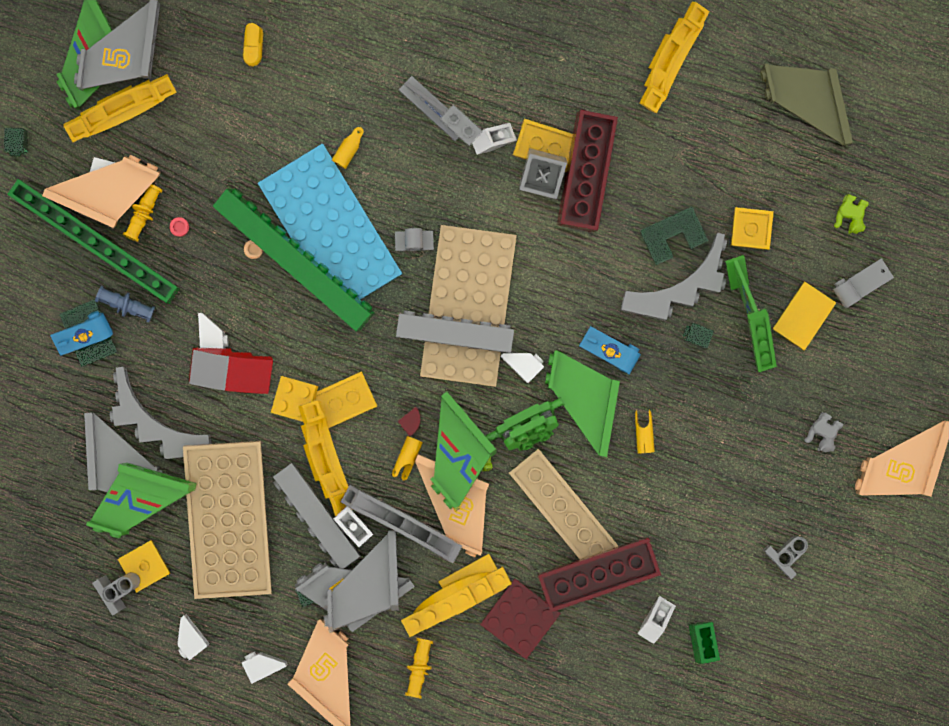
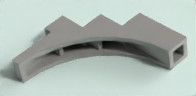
M715 234L711 249L704 262L683 282L656 292L639 293L625 291L620 311L665 321L672 314L673 306H670V303L693 307L694 303L697 304L700 294L697 292V289L720 293L721 290H724L726 279L723 278L724 273L717 272V269H721L723 259L720 258L721 251H725L727 240L724 239L725 234Z
M127 367L116 368L113 378L114 383L118 385V391L115 392L116 402H119L120 406L112 407V411H110L111 423L114 422V426L137 424L135 437L139 439V443L162 440L163 444H160L161 456L164 455V459L184 457V445L212 444L211 435H193L179 432L153 418L135 396L129 382Z
M349 485L341 500L349 508L410 538L449 562L454 563L462 548V545L450 539L439 530Z

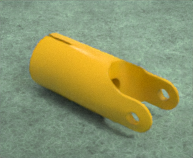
M361 127L355 128L351 135L342 141L331 161L344 169L347 168L359 148L360 138L364 133Z
M649 409V424L644 428L638 423V413L636 410L637 453H653L655 450L651 411Z
M410 436L406 437L392 471L393 477H397L400 469L404 466L401 478L403 481L407 480L422 446V441Z

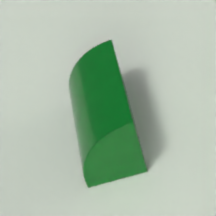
M713 622L688 624L695 662L705 664L719 661L720 657Z

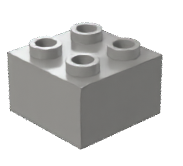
M529 148L519 183V190L557 199L567 165L566 157Z

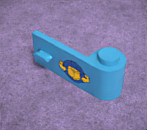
M95 311L88 315V319L85 322L53 333L50 336L61 356L105 340L113 335V331L104 313Z
M591 326L579 345L581 348L629 375L641 356L638 353L640 349L631 344L626 346Z

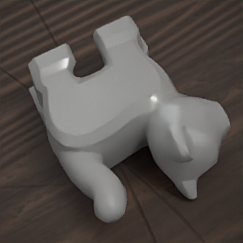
M821 412L818 419L812 424L805 442L810 443L814 435L817 434L823 437L817 450L825 453L833 452L836 448L834 439L839 429L843 427V424L836 420L830 425L827 421L831 420L832 416Z

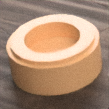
M251 240L244 246L245 255L251 259H258L263 254V250Z

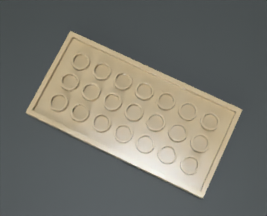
M441 225L429 314L434 315V319H442V316L453 317V321L461 322V319L473 320L472 324L480 325V321L492 323V327H499V324H505L517 235ZM425 341L420 377L496 387L501 352Z
M261 441L184 445L185 480L197 483L195 491L187 494L194 599L272 594Z

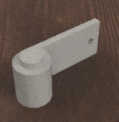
M881 258L845 281L842 278L836 282L833 291L846 309L894 277Z

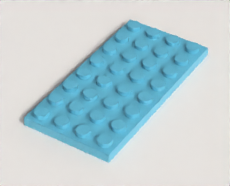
M321 144L258 182V185L289 236L300 243L299 247L302 250H307L313 254L314 260L317 263H322L328 267V272L333 277L334 275L338 276L344 282L343 285L347 289H353L361 300L402 275V272L338 167L331 161L332 158L327 149Z

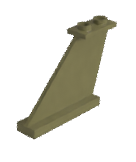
M768 63L763 65L760 75L762 81L766 83L764 93L766 100H769L770 104L777 103L840 143L842 147L853 143L836 68L823 71L769 65Z

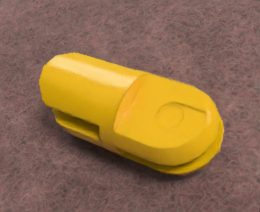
M249 23L245 27L243 60L249 66H257L262 59L263 29L254 23Z

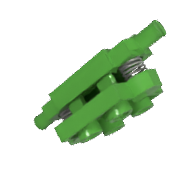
M561 397L553 402L547 401L541 405L537 403L505 419L504 423L497 426L495 431L487 434L486 438L490 442L498 437L502 438L508 450L516 448L519 451L529 450L534 444L544 442L554 435L552 430L559 426L556 416H553L554 409L565 404Z

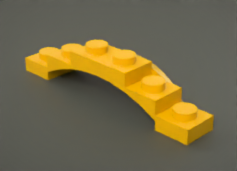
M691 2L684 18H679L671 34L664 36L648 67L651 69V72L644 84L647 89L639 104L651 112L657 113L662 102L666 100L678 71L704 27V21L710 11L697 2Z
M168 74L151 82L147 80L135 87L130 85L97 101V105L81 112V116L64 123L63 126L71 141L75 142L83 137H90L147 111L177 92Z
M318 400L298 406L304 425H301V429L307 443L303 447L314 479L320 482L325 499H330L335 516H337L347 507L341 500L349 486L334 448L325 415L321 411Z
M503 566L493 572H484L464 578L431 595L414 610L413 614L403 618L401 622L409 637H412L470 608L499 590L511 585L512 582Z

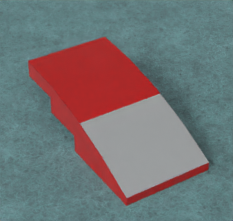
M193 348L189 384L225 391L268 394L273 359L272 356H252L251 352H232L231 349Z

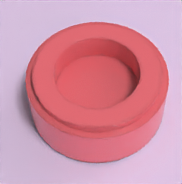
M177 217L171 221L170 231L175 236L183 237L189 232V223L184 218Z

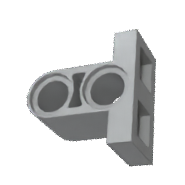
M410 228L402 232H395V251L434 250L433 231Z
M793 536L777 551L770 545H767L763 551L789 579H793L797 574L790 566L806 552L808 543L803 537ZM796 540H801L802 547L799 550H795L793 547ZM782 553H787L788 555L786 563H781L779 560Z
M130 572L111 583L105 575L92 584L113 616L126 608L121 598L140 585V578L136 573ZM126 579L130 582V586L127 585Z

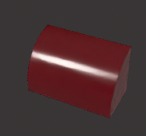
M417 407L398 421L409 436L416 433L421 424V414Z

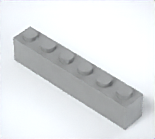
M404 311V314H399L396 337L511 353L514 330L510 329V325L499 324V327H492V323L480 321V325L472 324L473 320L461 319V322L453 321V317L442 316V319H434L432 314L423 313V317L415 316V312Z
M291 463L273 476L275 479L273 483L279 491L283 490L287 495L284 497L291 507L294 505L298 510L296 515L301 522L306 521L309 526L307 530L313 538L317 537L320 543L318 545L324 553L328 552L332 557L330 561L335 568L344 569L361 556L294 463Z

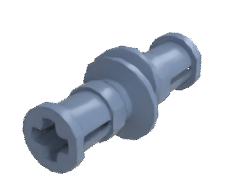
M100 286L95 299L97 303L100 301L110 305V307L118 308L117 313L122 310L123 317L130 313V315L146 319L148 323L155 310V306L149 307L137 300L130 299L129 292L125 296H121L119 293L104 289V286Z

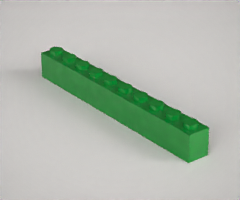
M17 179L8 192V196L165 303L170 304L180 290L179 287L50 199L42 196L41 193L20 179Z
M236 188L226 189L212 207L355 331H360L375 313L371 310L372 306L365 300L362 302L353 289H347L343 285L344 282L338 276L334 275L333 277L328 272V267L322 263H317L314 260L313 254L307 250H302L299 247L300 243L287 237L285 235L286 231L283 228L272 224V219L268 215L257 211L258 207L251 201L247 202L239 190Z

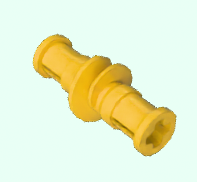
M151 184L143 197H141L139 205H132V208L135 210L133 212L134 216L130 220L127 231L123 232V236L135 242L139 241L138 237L146 224V220L153 221L149 214L153 213L152 209L159 193H162V189Z
M417 638L416 641L418 643L416 653H414L413 665L407 666V669L412 672L409 677L407 693L405 692V695L422 699L420 694L425 680L424 675H429L425 670L432 669L431 666L427 665V662L429 661L430 647L434 641Z

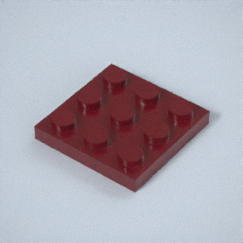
M514 578L512 584L504 591L480 625L523 658L527 659L561 613L558 610L550 613L546 601Z

